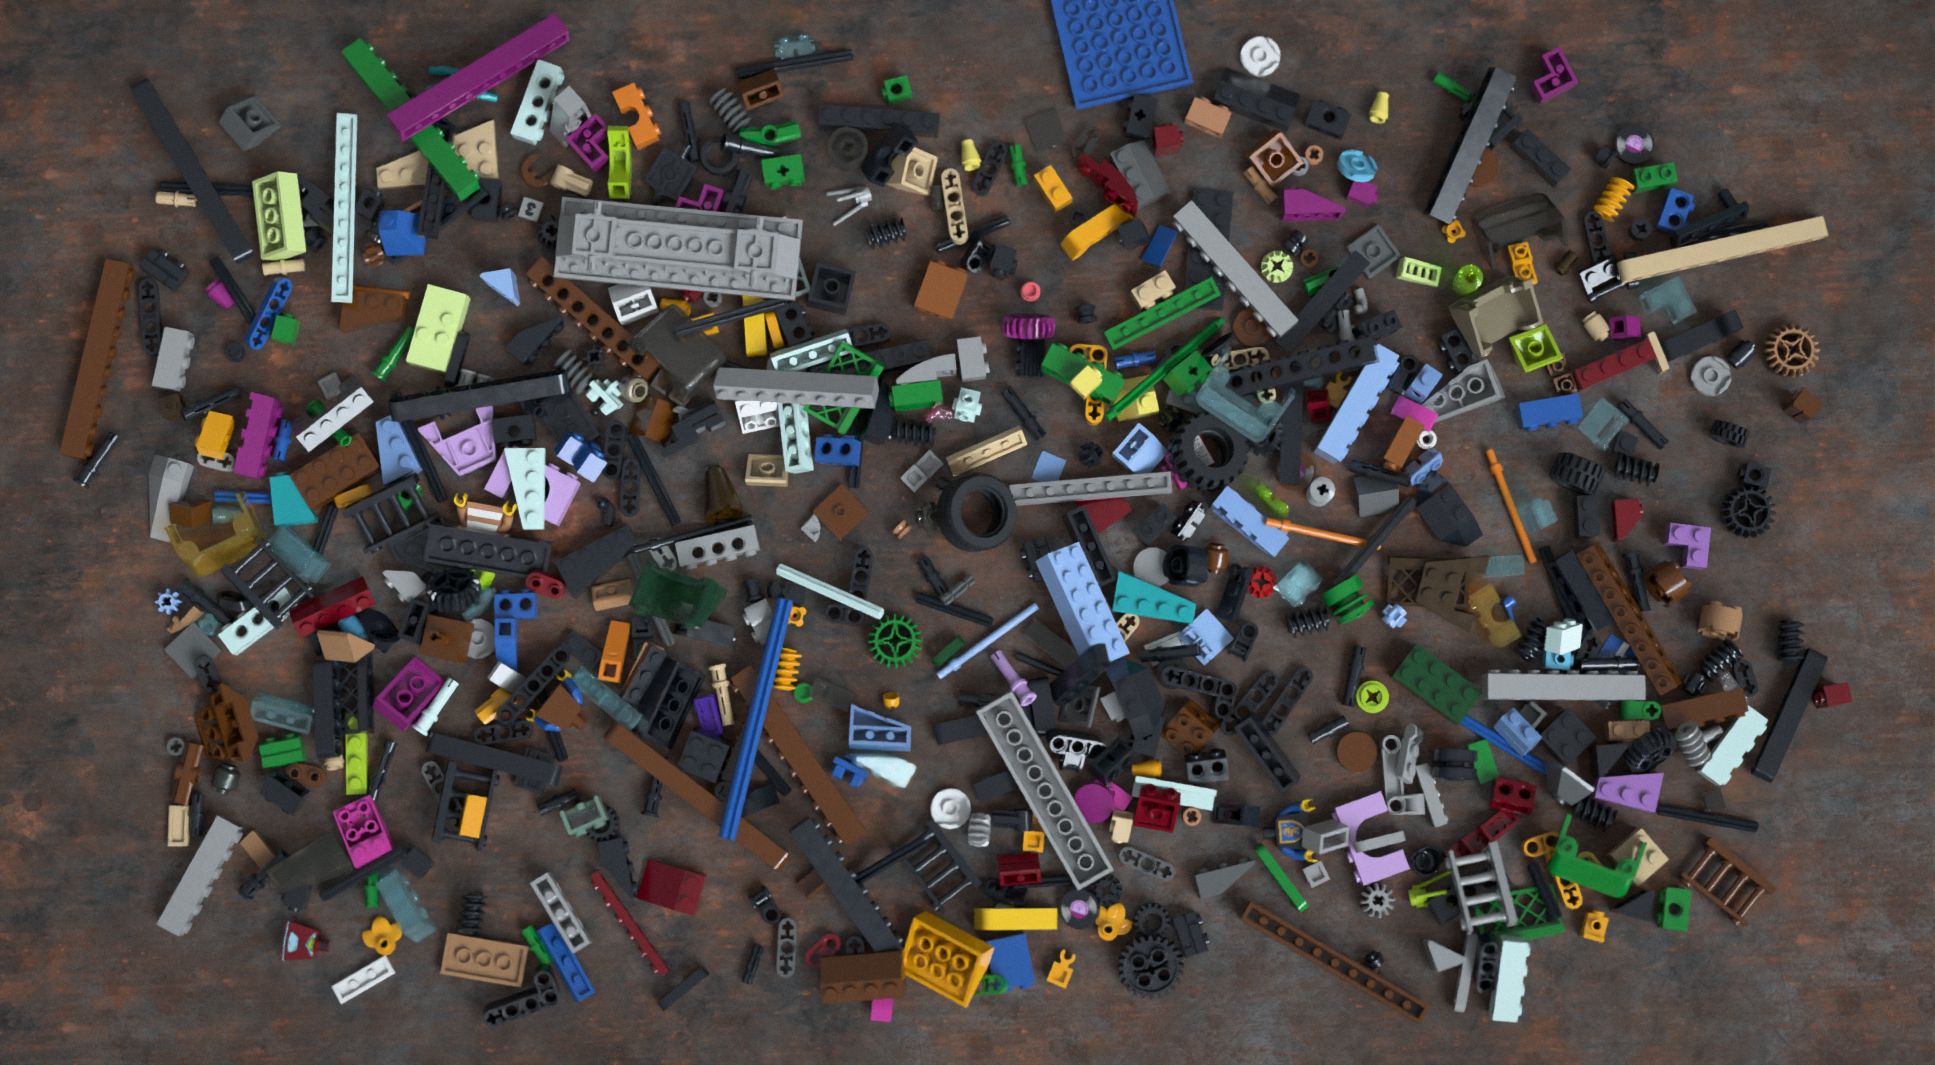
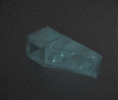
M850 753L849 755L854 759L853 764L862 769L865 766L870 768V774L879 779L881 776L887 778L886 783L896 789L898 786L905 789L916 770L915 766L896 755Z

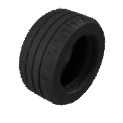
M985 473L966 475L950 482L939 496L936 509L938 526L945 539L956 548L968 552L990 550L1003 544L1012 534V530H1014L1016 525L1015 521L1017 520V505L1011 490L1002 480H998L997 477ZM971 491H977L984 495L990 502L993 511L992 522L989 528L981 535L970 531L963 523L961 517V504L964 497Z

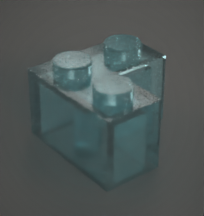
M1679 276L1638 297L1646 315L1665 307L1673 324L1697 312Z

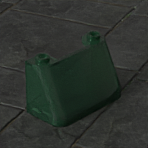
M647 560L628 604L635 609L634 613L643 617L647 614L682 624L684 628L694 631L695 628L700 629L724 600L728 590L712 578L705 576L700 579L672 572L668 568L660 569L656 566L655 562Z

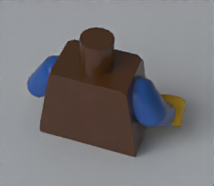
M563 669L565 672L563 678L557 674L556 677L561 682L538 711L530 709L533 712L532 718L526 716V720L534 722L543 730L565 731L570 724L581 730L587 723V720L579 715L583 708V698L579 687L571 678V674Z

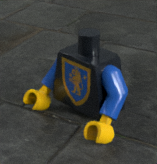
M1309 798L1288 804L1280 810L1277 818H1274V826L1262 828L1263 839H1275V846L1279 847L1281 853L1292 859L1317 862L1318 860L1312 859V853L1314 852L1302 847L1303 827L1309 826L1308 811L1315 809V807L1309 808L1308 802L1313 799Z

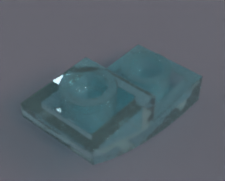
M487 587L481 590L480 598L477 599L480 604H472L471 608L466 607V612L462 613L465 621L468 622L482 614L493 603L494 594H499L498 589Z

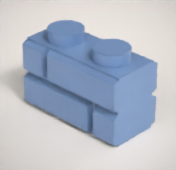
M1514 707L1504 714L1493 727L1521 757L1532 750L1542 738Z

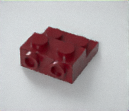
M1153 784L1141 785L1133 826L1173 833L1180 806L1181 793L1177 792L1174 788L1164 790L1158 789Z

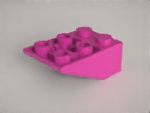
M371 795L333 811L355 868L360 869L396 849L391 834Z

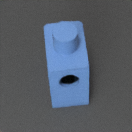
M1425 363L1406 389L1404 396L1421 405L1440 380L1442 374Z

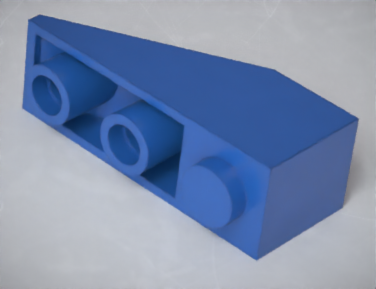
M495 618L496 664L500 661L518 672L519 620L516 618Z

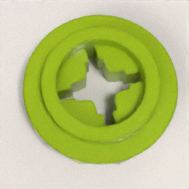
M1367 681L1357 690L1356 701L1365 712L1378 713L1388 704V690L1378 681ZM1379 691L1375 697L1377 703L1374 701L1366 703L1369 698L1368 692L1373 694Z

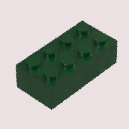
M1417 643L1410 648L1390 676L1392 680L1455 726L1461 723L1482 694L1480 689Z

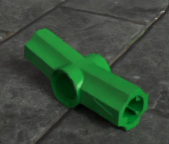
M797 120L775 126L740 128V136L744 137L746 141L772 147L778 143L801 138ZM769 132L776 134L772 140H767L765 135Z

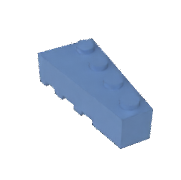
M1229 486L1223 490L1209 508L1272 559L1289 540V537L1286 536L1287 532L1264 525L1265 518L1269 517L1263 513L1260 514L1254 505L1245 501Z

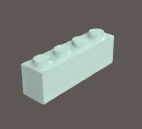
M843 329L770 353L775 371L794 372L831 360L842 341L851 346L852 343L847 329ZM843 347L840 355L849 354L851 351Z
M1749 705V711L1745 712L1746 716L1735 718L1724 732V736L1718 740L1710 751L1713 758L1708 763L1700 765L1696 771L1715 786L1725 785L1729 781L1732 769L1739 767L1743 761V758H1741L1743 754L1753 748L1756 736H1761L1767 728L1765 724L1768 719Z
M1499 935L1495 988L1491 992L1489 1015L1492 1020L1517 1022L1518 1015L1520 1016L1522 1012L1520 998L1524 995L1525 990L1523 976L1527 975V964L1525 962L1526 956L1528 957L1530 954V945L1524 937Z

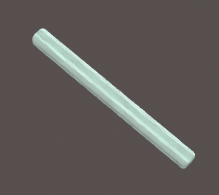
M779 564L776 568L777 575L872 617L881 619L884 614V608L789 566Z

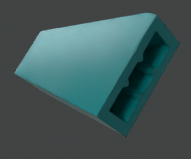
M287 472L276 473L275 477H269L275 526L285 527L319 522L316 513L308 507Z

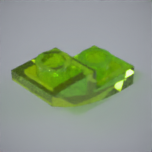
M1262 483L1254 488L1257 496L1270 511L1282 519L1289 516L1287 512L1290 510L1286 502H1281L1280 498L1272 501L1273 495L1268 486L1264 487Z

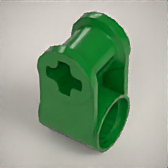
M1621 700V721L1653 720L1661 714V707L1656 702ZM1650 706L1651 709H1655V713L1651 714V716L1650 713L1646 712V709L1650 708Z

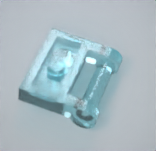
M1602 397L1576 430L1594 443L1598 449L1605 452L1609 442L1623 425L1626 426L1630 420ZM1614 416L1617 419L1615 424L1602 439L1597 437Z

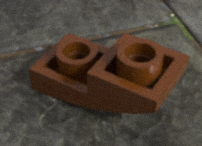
M1562 351L1563 359L1545 365L1558 397L1578 391L1573 373L1569 370L1564 352Z

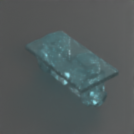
M809 34L798 35L797 39L790 40L789 37L777 39L778 42H774V47H779V49L775 50L776 58L794 57L793 49H797L798 56L812 54V52L816 51L815 44H810L811 41H814V37H809Z

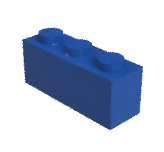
M1579 393L1523 402L1516 405L1520 430L1526 429V432L1536 431L1539 426L1545 425L1546 429L1558 427V423L1563 422L1566 425L1577 424L1578 420L1583 417Z

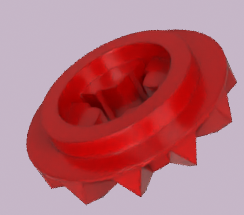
M1265 566L1252 568L1253 575L1247 591L1256 598L1269 597L1276 590L1277 576L1272 569ZM1263 574L1264 580L1270 582V584H1264L1260 591L1259 584L1253 580L1260 579V576Z

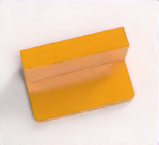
M466 794L458 830L459 835L479 838L487 801L486 797Z

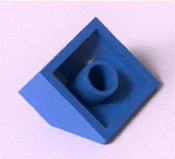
M399 210L380 211L378 231L387 256L424 255L426 238H418L417 236L420 214Z

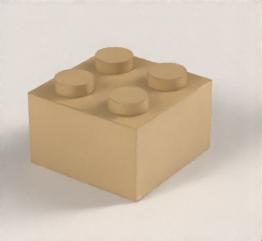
M1636 828L1606 854L1613 864L1617 866L1621 859H1634L1640 841L1647 843L1637 874L1631 883L1632 886H1639L1669 860L1642 828Z

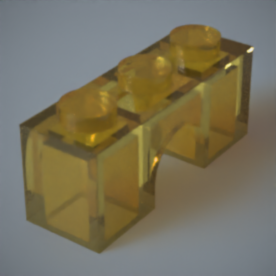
M1492 583L1469 595L1471 599L1468 602L1473 611L1478 610L1481 615L1478 619L1483 628L1488 627L1491 635L1489 638L1494 646L1498 645L1502 648L1522 636L1512 618L1505 622H1498L1492 617V607L1501 601Z

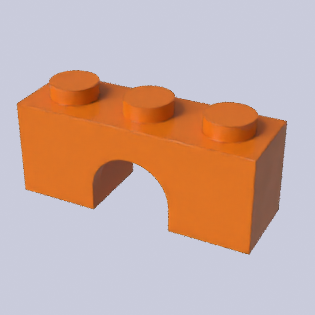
M635 83L613 91L612 93L622 114L630 111L639 114L638 122L628 127L637 149L640 150L660 141L657 135L661 134L657 123L652 124L650 120L653 114L649 105L644 106L642 99L645 96L641 87L636 88Z

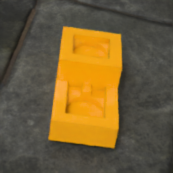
M1034 812L1032 831H1024L1023 851L1043 852L1045 831Z

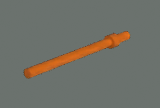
M1493 449L1487 450L1485 453L1491 465L1489 467L1491 474H1494L1528 562L1529 564L1537 562L1502 474L1503 468L1501 463H1498Z
M1266 517L1264 525L1279 528V531H1293L1361 547L1369 541L1294 524L1286 519L1276 520Z

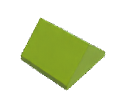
M1547 324L1509 338L1515 364L1525 373L1563 359Z

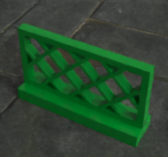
M842 341L824 373L831 374V368L840 365L843 375H846L843 364L854 362L857 372L847 375L861 376V374H865V376H877L878 379L885 366V362L879 359L876 360ZM843 347L851 351L853 359L842 361L840 353ZM865 359L871 363L869 369L860 371L857 361ZM806 404L803 408L804 411L838 429L837 432L843 435L846 434L860 407L845 408L835 406L826 408V406H823V410L815 411L809 407L810 404ZM838 409L840 419L836 423L829 418L828 412Z
M1550 884L1549 886H1550V888H1551V890H1552V893H1553V895H1554V897H1555V899H1556V895H1555V891H1554V886H1553V884ZM1537 887L1510 891L1511 896H1516L1515 899L1512 898L1513 905L1516 904L1525 911L1520 919H1517L1518 922L1513 929H1507L1502 926V920L1499 923L1496 921L1492 922L1496 925V928L1491 933L1495 935L1498 943L1499 935L1524 937L1525 940L1560 935L1565 930L1561 918L1553 922H1547L1541 918L1547 908L1544 902L1537 898L1539 894ZM1521 894H1526L1532 898L1527 908L1517 901ZM1497 900L1495 903L1492 901L1488 902L1492 907L1487 914H1490L1494 907L1498 910L1502 909L1497 905ZM1534 900L1545 907L1539 916L1529 910ZM1479 906L1474 908L1476 917L1486 915L1479 910ZM1526 912L1537 918L1533 925L1528 926L1521 921ZM1483 924L1478 925L1479 935L1484 933Z

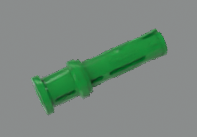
M407 325L389 352L380 357L381 361L370 373L385 383L387 375L392 369L396 368L397 360L412 341L415 329Z
M318 399L311 401L306 408V412L313 417L328 410L323 407V403ZM339 428L332 434L337 442L344 447L349 445L352 440L342 428Z

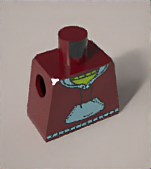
M286 921L280 960L317 959L318 951H330L331 940L320 939V929L295 921Z

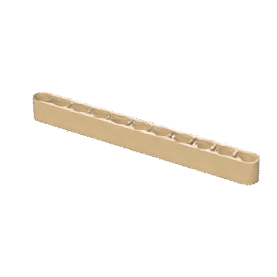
M1820 216L1631 258L1616 264L1621 283H1627L1815 241L1829 235L1824 217Z

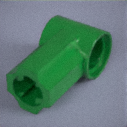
M1330 267L1324 272L1303 280L1302 282L1308 296L1317 294L1330 279L1329 274L1335 273L1339 267Z

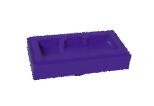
M714 693L694 698L701 728L717 735L723 734L724 729Z

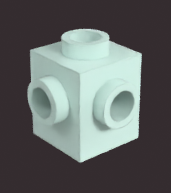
M961 388L959 398H954L952 410H956L954 418L964 422H974L975 416H980L982 404L979 403L981 392Z

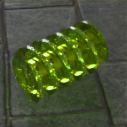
M1472 264L1462 267L1452 280V288L1455 293L1460 296H1467L1475 292L1482 284V271Z

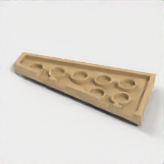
M491 120L455 135L453 146L456 151L454 152L457 156L462 155L468 164L466 167L469 171L473 169L479 178L499 180L495 121ZM417 151L377 168L379 190L425 186L428 161L420 151Z

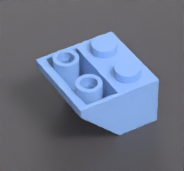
M1138 423L1112 453V457L1132 474L1151 473L1168 452L1151 432Z

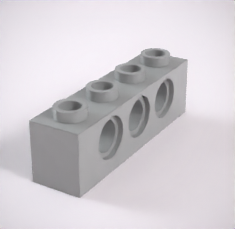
M754 525L675 543L679 565L681 568H685L686 571L698 568L697 565L705 563V566L715 565L717 560L725 559V562L736 560L738 555L744 554L745 557L757 555L756 551H760ZM734 540H743L742 548L734 549ZM722 544L724 546L723 551L720 554H715L713 552L714 545ZM702 548L704 550L701 558H694L693 552L695 549Z
M547 872L530 883L572 953L578 952L593 942L551 872Z

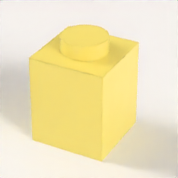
M1087 366L1070 382V386L1085 399L1102 383L1100 378L1102 374L1095 367L1091 369Z

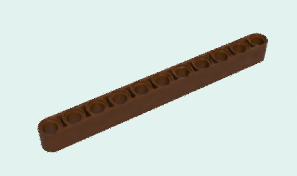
M617 721L611 725L603 738L721 827L725 804ZM740 817L735 839L780 873L792 856Z

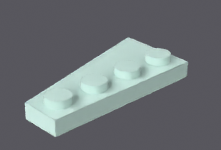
M504 448L522 527L524 530H544L546 449Z

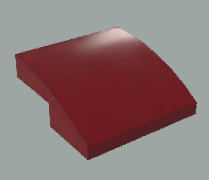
M1123 497L1075 501L1078 507L1085 505L1093 526L1099 534L1132 511Z

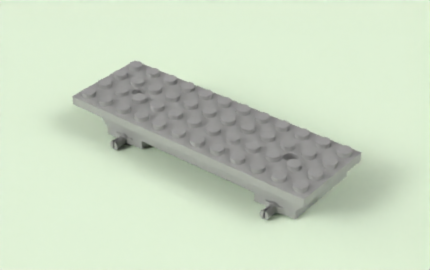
M562 197L554 277L795 301L803 220Z

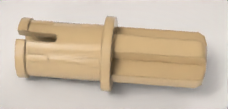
M178 191L175 193H156L155 199L158 204L175 205V207H178V205L197 206V203H195L197 198L194 194L178 193Z

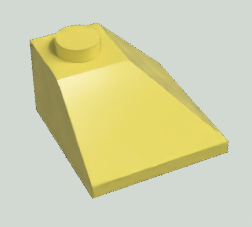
M1149 375L1125 379L1124 386L1115 403ZM1152 386L1122 411L1117 417L1118 422L1158 414L1159 408L1154 387Z

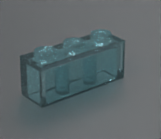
M261 692L252 702L251 715L254 721L309 734L315 727L314 706Z

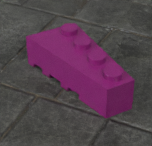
M251 392L249 399L253 400L252 406L247 408L245 415L248 425L242 429L241 441L244 443L238 447L233 472L261 481L262 476L264 477L267 472L266 461L272 454V440L278 434L279 427L277 423L279 418L281 419L283 416L284 407H282L283 403L273 397Z

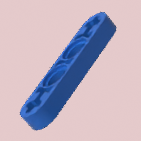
M279 276L272 281L245 335L244 340L248 347L258 350L264 346L274 326L276 315H280L291 293L292 283L289 279ZM281 283L284 285L283 289L279 287ZM272 299H276L277 301L276 307L274 309H270L269 303ZM267 317V325L261 327V319ZM254 337L258 339L256 343L252 341Z

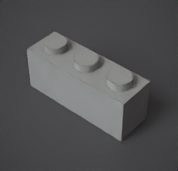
M169 327L164 328L152 386L158 389L181 393V389L186 384L185 370L190 365L189 352L190 349H193L195 343L192 333Z

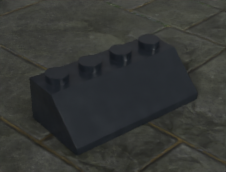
M1226 67L1212 104L1215 106H1225L1233 113L1287 132L1301 94Z
M666 657L648 687L629 730L672 749L694 702L693 699L696 698L706 675Z

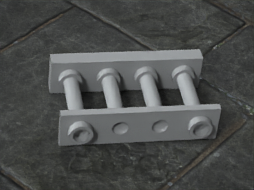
M1497 841L1489 843L1485 852L1455 858L1453 850L1449 851L1447 858H1445L1446 869L1451 871L1462 915L1460 925L1462 930L1466 931V935L1472 933V926L1499 920L1506 921L1507 927L1515 925L1518 921ZM1484 860L1491 863L1492 869L1490 872L1459 877L1457 866ZM1489 880L1496 882L1497 889H1495V892L1467 898L1464 896L1462 888L1464 885ZM1494 900L1501 902L1502 909H1500V912L1472 918L1469 916L1467 908L1469 905Z

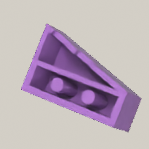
M1664 773L1595 778L1593 783L1594 791L1591 793L1590 798L1648 813H1655Z

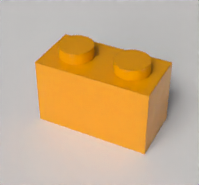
M1051 165L1034 175V182L1055 213L1072 203V196Z
M213 411L208 412L207 417H204L202 420L201 434L197 435L195 440V446L199 455L223 460L235 427L233 416Z

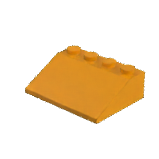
M925 911L915 916L912 921L903 951L905 975L959 1005L967 1007L989 965L994 947Z

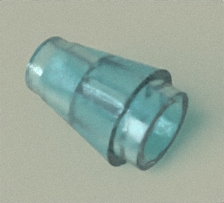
M217 505L216 508H212L214 524L223 525L243 519L241 507Z

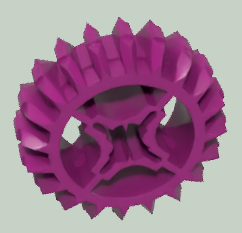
M1015 313L1002 317L1001 329L1002 334L1006 337L1047 339L1054 335L1056 324L1052 316Z

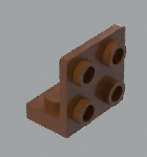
M1190 698L1162 730L1161 736L1185 755L1193 751H1199L1221 724Z

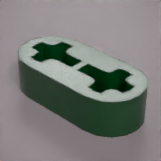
M959 635L938 653L931 662L939 668L959 651L966 642Z

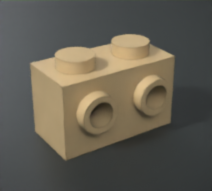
M1165 270L1132 289L1130 296L1140 311L1148 310L1156 306L1157 301L1161 299L1166 300L1173 296L1176 286Z

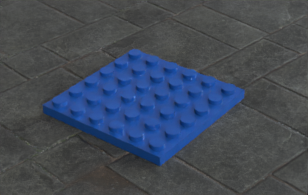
M1050 0L1076 110L1134 98L1135 94L1147 95L1193 84L1173 0Z

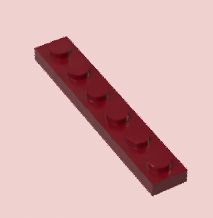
M600 871L591 875L593 879L591 881L592 886L597 892L601 890L605 896L602 898L609 908H614L616 911L614 916L621 925L624 923L629 929L626 931L632 941L636 940L639 943L640 947L638 949L645 958L648 956L652 961L650 966L657 975L660 973L662 976L670 971L669 967Z

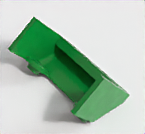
M1565 814L1547 863L1549 872L1555 876L1616 898L1624 896L1637 874L1647 843L1640 841L1634 859H1621L1617 863L1615 871L1575 857L1578 845L1573 838L1565 835L1571 819V815Z

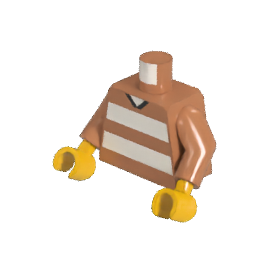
M456 493L454 503L457 505L461 526L504 534L512 527L514 511L517 509L516 503L512 509L508 507L509 501L504 504L503 508L469 501L466 504L467 494L464 493L463 500H460L458 493Z

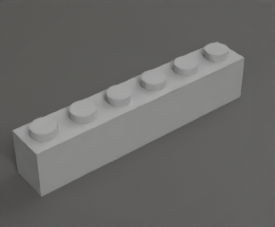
M217 815L157 922L158 926L177 936H183L184 933L187 934L192 927V918L194 915L197 916L203 906L201 902L212 891L213 887L211 884L214 879L217 880L223 871L221 867L224 861L227 862L233 853L231 849L234 843L237 844L243 835L241 832L242 826L224 816Z

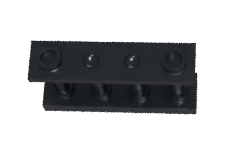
M416 472L345 506L341 511L344 518L350 516L355 518L369 544L363 549L364 554L370 551L375 553L383 548L382 545L422 526L427 528L430 525V521L436 522L435 520L439 516L438 511L429 514L415 489L417 487L416 484L420 480ZM404 490L406 493H409L422 517L413 523L398 499V493ZM385 499L391 501L404 525L403 528L393 531L380 507L381 501ZM368 507L370 510H373L386 533V536L378 540L375 539L362 516V510Z
M257 536L254 538L257 546L235 566L229 567L225 564L220 569V572L276 630H279L283 626L281 621L283 616L305 596L310 600L313 599L314 595L312 592L314 590L307 582L303 584L269 549L272 546L266 539L262 538L260 540ZM264 551L271 561L249 581L243 582L239 577L240 572ZM278 566L286 575L263 596L260 595L258 597L253 592L254 587ZM292 581L300 590L277 611L274 610L272 612L267 607L269 601Z
M447 761L431 842L441 844V840H445V838L475 843V850L481 851L482 847H486L488 835H485L494 787H498L500 775H497V770L493 769L491 770V775L460 770L459 767H456L457 763ZM462 778L489 783L487 795L455 790L456 788L452 787L454 779ZM466 794L487 798L479 838L459 835L458 832L449 831L447 828H444L445 820L450 818L461 820L462 812L451 810L448 807L450 799L465 800Z
M932 818L926 823L928 826L925 829L926 831L919 837L923 836L926 841L931 837L932 839L937 837L940 841L938 848L915 866H912L907 858L899 863L904 862L933 900L930 904L937 913L939 911L944 913L946 910L943 905L968 886H974L976 889L982 883ZM895 846L893 849L896 851L899 848L898 846ZM949 853L953 858L950 861L951 864L925 883L918 873L942 854L946 855ZM961 869L965 874L963 880L937 899L930 889L955 870L959 871Z

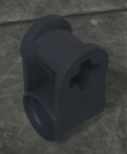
M979 234L960 260L961 268L967 272H979L995 253L997 246L991 245L984 239L982 234ZM973 258L975 264L970 268L969 261Z
M1251 622L1243 624L1236 637H1234L1227 654L1230 655L1232 653L1245 662L1259 633L1257 625ZM1246 626L1253 627L1254 635L1252 637L1244 635L1243 631Z
M765 885L754 895L748 896V899L766 923L775 925L781 921L782 912ZM772 909L776 910L778 914L777 919L774 921H770L767 918V913Z

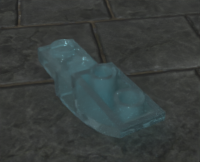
M583 666L573 676V681L583 694L630 732L643 717L633 706L620 698L616 692Z

